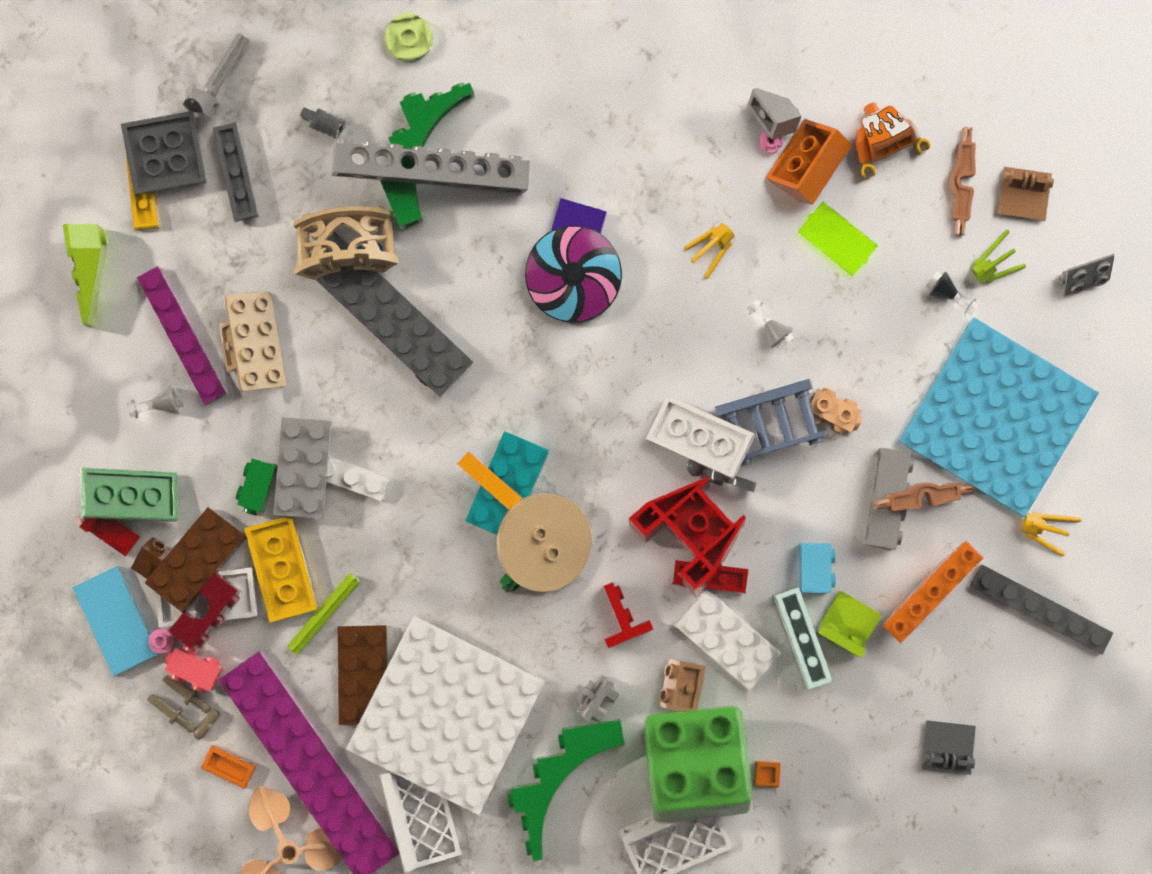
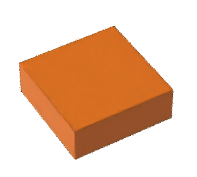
M755 761L754 786L779 788L781 763Z

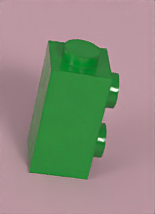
M253 458L251 463H246L243 476L246 477L244 485L239 486L235 498L238 500L237 505L243 507L242 512L254 516L257 515V512H265L277 474L276 465Z

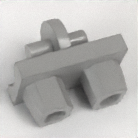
M600 675L596 683L590 680L586 687L578 684L576 688L582 693L577 699L581 703L577 712L588 721L592 719L601 723L607 711L601 708L600 704L604 698L611 703L615 702L620 693L613 686L614 684L602 675Z

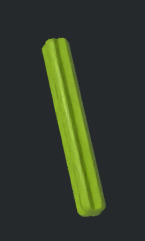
M348 574L288 644V648L294 654H300L359 585L360 582L355 576Z

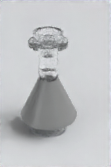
M757 299L747 307L748 315L754 313L764 324L770 347L774 348L776 346L781 350L794 339L791 335L793 328L771 319L761 307L764 302H760Z
M171 385L152 400L136 404L133 399L131 403H127L130 417H135L136 419L139 418V413L156 409L178 413L179 408L184 407V399L180 388L174 389Z

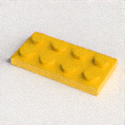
M286 516L244 528L269 622L318 610L294 518Z

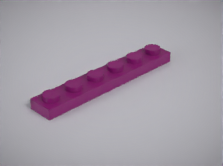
M157 266L136 277L204 405H208L225 396L227 392L160 267Z

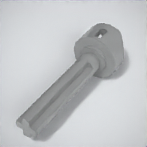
M240 33L237 34L203 90L191 89L183 102V106L188 111L202 112L210 121L213 119L220 107L219 102L214 97L250 41L248 38Z

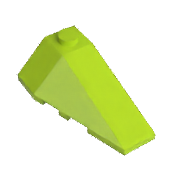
M63 224L67 255L71 257L75 264L71 271L72 278L76 286L80 287V291L76 292L82 324L87 327H93L106 258V245L109 244L108 234L98 224Z

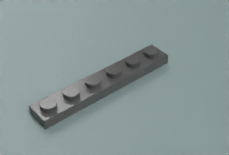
M983 564L980 565L970 584V587L1103 655L1113 635V632Z

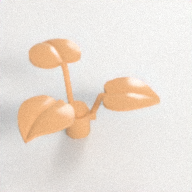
M263 786L258 787L254 791L249 803L250 820L260 831L268 830L272 826L274 827L281 842L277 847L279 858L271 861L268 865L261 859H253L244 864L239 874H280L278 870L271 867L283 862L287 864L295 862L299 854H302L304 850H306L304 856L306 863L312 869L318 871L332 868L342 858L320 828L309 832L306 838L307 845L297 848L293 841L285 840L277 823H282L288 818L290 813L289 801L279 791Z

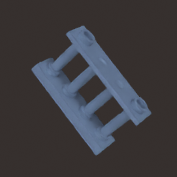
M811 379L715 406L718 416H724L725 419H728L729 423L740 427L737 418L739 416L738 411L748 409V412L752 414L762 449L750 453L747 452L741 466L752 463L753 457L808 442L809 446L823 442L822 437L828 436L827 431L818 432L808 399V395H810L809 390L814 389ZM795 395V398L799 400L809 434L798 439H794L784 402H786L785 397ZM771 402L772 406L775 405L785 440L784 443L774 446L770 444L760 410L763 409L762 404Z

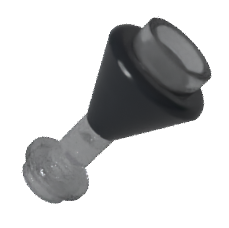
M937 271L926 285L930 289V296L955 301L966 309L964 315L969 314L971 316L979 306L976 298L970 301L957 291L948 272L941 274Z

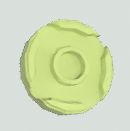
M404 13L396 16L387 26L385 43L389 52L396 59L403 62H414L422 59L429 52L433 43V34L429 24L423 18L414 13Z

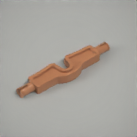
M963 127L962 141L957 144L956 166L949 178V188L953 196L952 220H956L954 235L957 236L965 235V222L970 220L974 195L973 187L962 185L960 182V178H972L976 173V143L972 142V127Z
M920 482L910 486L906 491L888 493L884 499L873 500V504H880L874 505L873 508L874 510L887 508L888 511L920 509L923 493H925L928 505L937 506L946 502L960 500L962 498L961 495L973 494L974 489L970 488H974V486L971 484L960 485V483L955 482L941 485Z

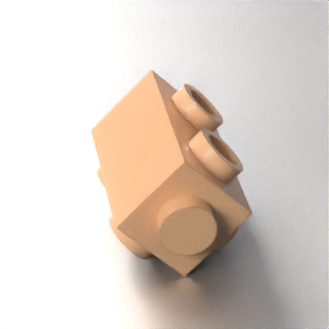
M824 387L822 390L817 389L814 392L810 406L816 423L822 424V422L831 425L830 429L840 435H844V433L849 434L852 430L857 431L863 418L860 417L862 410L857 408L858 404L847 398L842 401L835 397V392Z

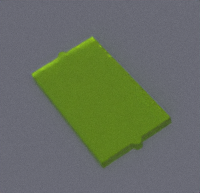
M824 201L812 214L808 215V220L798 230L799 234L852 277L863 264L868 263L869 256L878 247L875 242Z

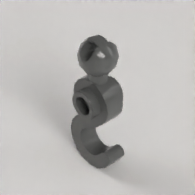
M691 460L686 463V469L691 476L696 477L701 474L710 477V483L722 486L723 482L754 492L757 485L753 481L738 476L731 479Z

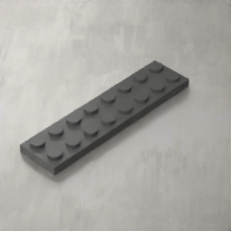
M335 231L327 239L336 243L340 250H348L349 244ZM326 248V253L333 251L332 249ZM352 265L342 266L339 272L330 273L316 279L324 289L440 398L474 363L380 273L370 270H354Z

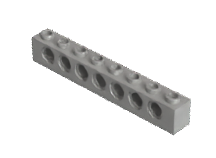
M341 139L339 143L335 142L333 146L331 176L524 193L528 190L530 161L523 160L522 156L511 155L508 158H499V154L495 153L476 156L473 151H461V154L451 153L450 149H437V152L427 151V148L422 146L403 149V145L389 144L388 147H380L379 143L364 142V145L354 144L353 140ZM352 155H362L364 163L361 165L355 164L352 160ZM378 156L386 157L389 163L388 166L381 167L378 165L376 158ZM401 159H410L413 167L405 169L401 165ZM427 160L435 162L437 170L429 171L425 166V162ZM450 163H457L461 168V172L458 174L453 173L449 167ZM474 165H480L484 168L485 173L483 176H479L474 172ZM498 167H504L508 171V178L499 176Z

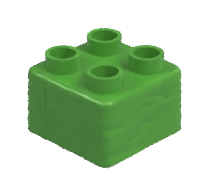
M727 706L653 714L646 718L644 724L645 750L652 815L656 822L738 815L749 812L752 789L743 717L739 708Z

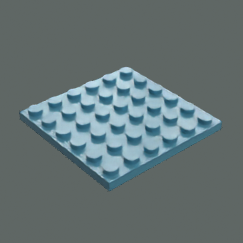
M973 317L898 442L965 483L973 485L975 489L1021 517H1026L1099 392Z

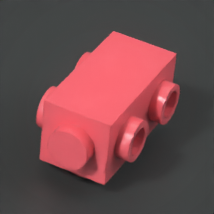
M186 645L183 648L177 647L174 651L170 650L165 659V664H167L165 671L171 673L170 678L181 683L184 680L193 683L192 688L202 693H205L206 690H214L224 667L219 666V660L210 656L202 658L196 655L198 652L196 649L191 650Z

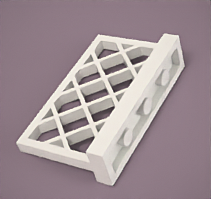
M391 771L378 774L404 872L462 855L447 799L441 797L439 804L435 808L424 801L430 792L429 790H426L422 799L409 793L414 785L413 782L410 783L407 790H404L397 785L395 777L397 774ZM399 790L404 792L402 799L400 797ZM407 795L419 801L413 814L408 813L403 808V802ZM422 804L435 810L428 823L415 817ZM442 804H443L445 813L442 812L441 810H439ZM437 812L446 816L447 819L443 832L431 826ZM405 814L411 817L408 823ZM414 819L426 825L419 839L409 832V827ZM428 828L441 834L434 847L422 841ZM448 828L450 830L451 837L445 834ZM444 836L452 840L455 851L444 854L437 850ZM412 839H414V840L417 841L414 847H413ZM420 843L432 849L427 859L417 862L415 851ZM435 852L440 854L439 856L432 857Z
M652 815L619 830L623 844L637 874H642L641 871L645 862L657 866L655 874H675L733 848L720 816H714L715 819L712 826L709 827L699 823L701 818H697L695 821L689 819L656 822ZM687 822L693 825L689 837L676 833L679 824ZM717 824L720 830L715 829ZM697 827L709 831L705 843L692 839ZM658 833L670 834L666 847L654 843ZM713 833L723 836L726 843L717 848L708 845ZM674 837L686 840L682 853L670 849ZM642 842L648 846L644 856L633 853L631 845ZM690 843L702 847L700 855L696 857L686 855ZM652 846L664 851L659 863L647 858ZM667 853L680 857L677 865L669 867L663 864ZM636 859L641 860L640 865H638Z

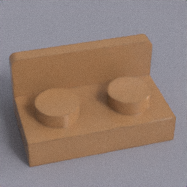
M669 658L664 670L665 680L663 689L659 696L660 707L680 712L697 710L706 666Z

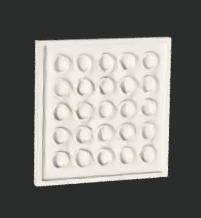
M413 615L346 750L479 815L545 681Z

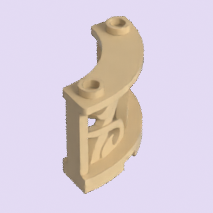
M347 206L302 215L301 218L293 222V227L296 228L298 251V264L294 266L295 274L316 280L324 275L339 272L342 266L353 265L354 270H370L384 273L398 264V255L394 254L393 211L385 210L381 206ZM341 225L350 227L361 236L350 243L348 250H340L336 243L327 240ZM377 226L382 227V235H373L378 232ZM309 233L312 239L317 241L309 243ZM377 243H383V251H380ZM362 245V247H363L364 249H356V248H357L358 246ZM326 248L332 249L333 251L326 253Z

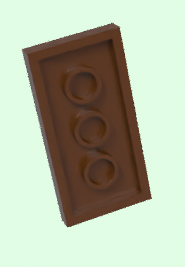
M207 507L145 581V584L180 612H186L201 594L199 591L214 572L218 573L247 537Z
M387 625L337 626L339 725L359 724L388 667Z

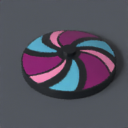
M570 225L554 229L537 241L527 258L525 281L530 297L542 312L559 321L578 323L596 318L611 306L620 290L622 268L615 248L606 237L593 229Z

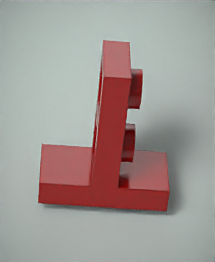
M79 513L75 517L79 528L86 533L88 531L125 557L140 538V535L119 520L80 518Z
M613 582L604 585L622 630L619 633L604 638L608 648L654 630L650 620L631 627L630 623L634 620L629 608L624 609L620 600L624 599V595L620 586H614Z

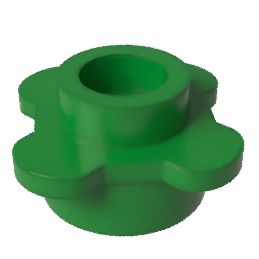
M507 574L500 580L502 589L506 593L513 592L520 587Z

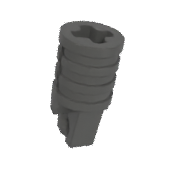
M303 107L300 114L303 120L310 122L309 128L321 131V133L332 136L336 140L341 136L345 127V119L333 116L319 108L315 112Z

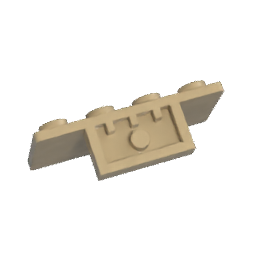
M257 292L226 295L224 301L228 320L219 324L226 371H237L241 392L286 386L271 293Z

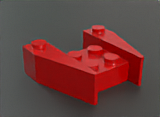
M708 477L647 502L629 518V526L645 543L662 528L666 527L694 557L691 562L678 572L679 580L694 596L698 595L714 580L746 523L744 515L733 523L704 493L710 487V479Z

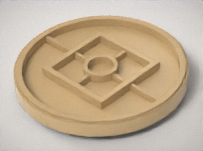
M550 493L534 494L516 503L505 515L497 534V554L505 573L518 585L538 592L554 591L571 583L584 569L592 545L590 526L582 510L569 499Z

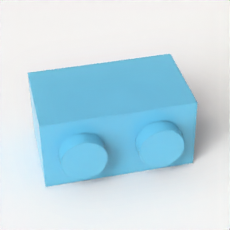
M831 543L799 544V589L801 593H831V588H835V573H831V563H835V548H831Z

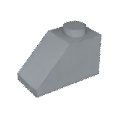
M759 88L752 89L747 106L771 139L796 132L801 114L789 98Z

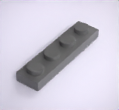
M237 122L213 127L234 221L238 222L259 217Z

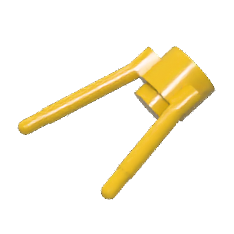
M721 223L717 228L713 226L708 232L684 246V249L688 250L710 237V242L691 259V263H695L713 246L717 248L722 246V249L704 275L705 279L709 278L725 252L732 246L730 241L735 235L724 223Z
M1034 511L1032 514L1027 513L1021 527V531L1026 532L1025 537L1037 541L1060 556H1065L1062 550L1037 536V534L1041 535L1043 530L1064 536H1069L1070 533L1045 525L1046 521L1041 519L1081 522L1082 519L1073 516L1041 514Z

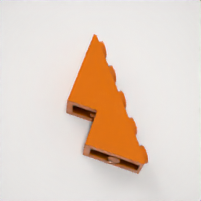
M965 540L926 574L915 590L897 604L883 627L901 644L984 557Z

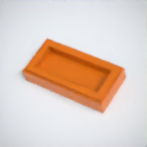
M211 745L201 769L246 789L256 769V765Z

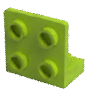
M838 591L815 633L856 657L862 658L866 651L864 646L879 622L881 614L843 591Z

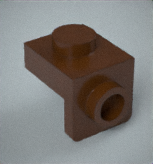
M151 538L141 547L131 569L148 579L172 549L162 541Z

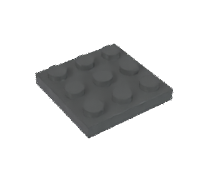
M193 111L121 124L135 196L207 183Z

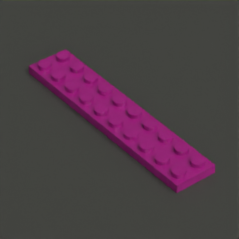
M257 652L218 679L352 874H373L400 854L260 652Z

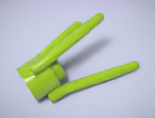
M1008 229L996 239L980 258L973 262L975 266L971 270L981 284L984 282L989 284L995 279L1026 267V264L1023 263L994 274L997 271L996 266L1013 255L1016 249H1011L993 262L990 259L985 261L1010 233Z

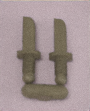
M166 675L162 681L184 697L186 705L191 701L202 712L208 713L196 728L190 720L188 721L186 717L184 718L181 714L183 709L180 707L178 710H175L157 695H150L147 701L168 716L170 724L176 721L177 724H180L188 732H194L193 735L196 739H202L219 718V711L216 709L211 710V706L196 695L197 690L193 689L191 691L181 682L170 678V675Z

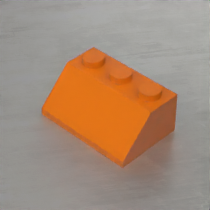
M804 118L766 176V179L794 198L813 205L852 144L838 129Z

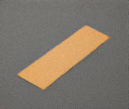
M469 451L457 463L458 466L509 510L522 499Z

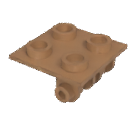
M1004 166L997 214L1046 221L1049 192L1054 184V178H1051L1052 173Z

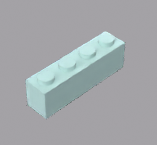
M799 587L773 595L806 688L810 690L832 682V677Z

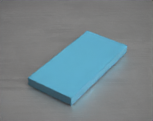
M118 566L72 587L113 676L159 655L149 646L150 633Z

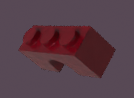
M214 572L199 591L209 602L208 613L203 618H196L189 612H183L168 632L189 649L194 650L197 647L201 649L210 638L207 635L213 627L217 629L224 621L225 617L223 614L228 608L233 609L239 602L240 597L238 595L241 590L220 573Z

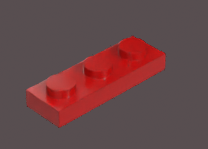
M675 560L673 585L685 586L679 580L678 572L689 562ZM721 566L714 580L705 589L746 593L749 569Z

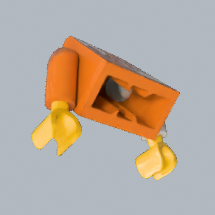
M875 102L869 103L864 107L863 111L866 116L861 119V127L857 130L855 145L859 162L863 164L860 170L863 178H866L864 173L866 167L871 168L873 176L876 173L875 167L869 162L871 159L875 163L913 145V150L916 154H922V150L919 147L920 143L924 145L926 150L930 148V142L927 139H922L921 136L923 134L913 116L897 111L890 105L879 109Z

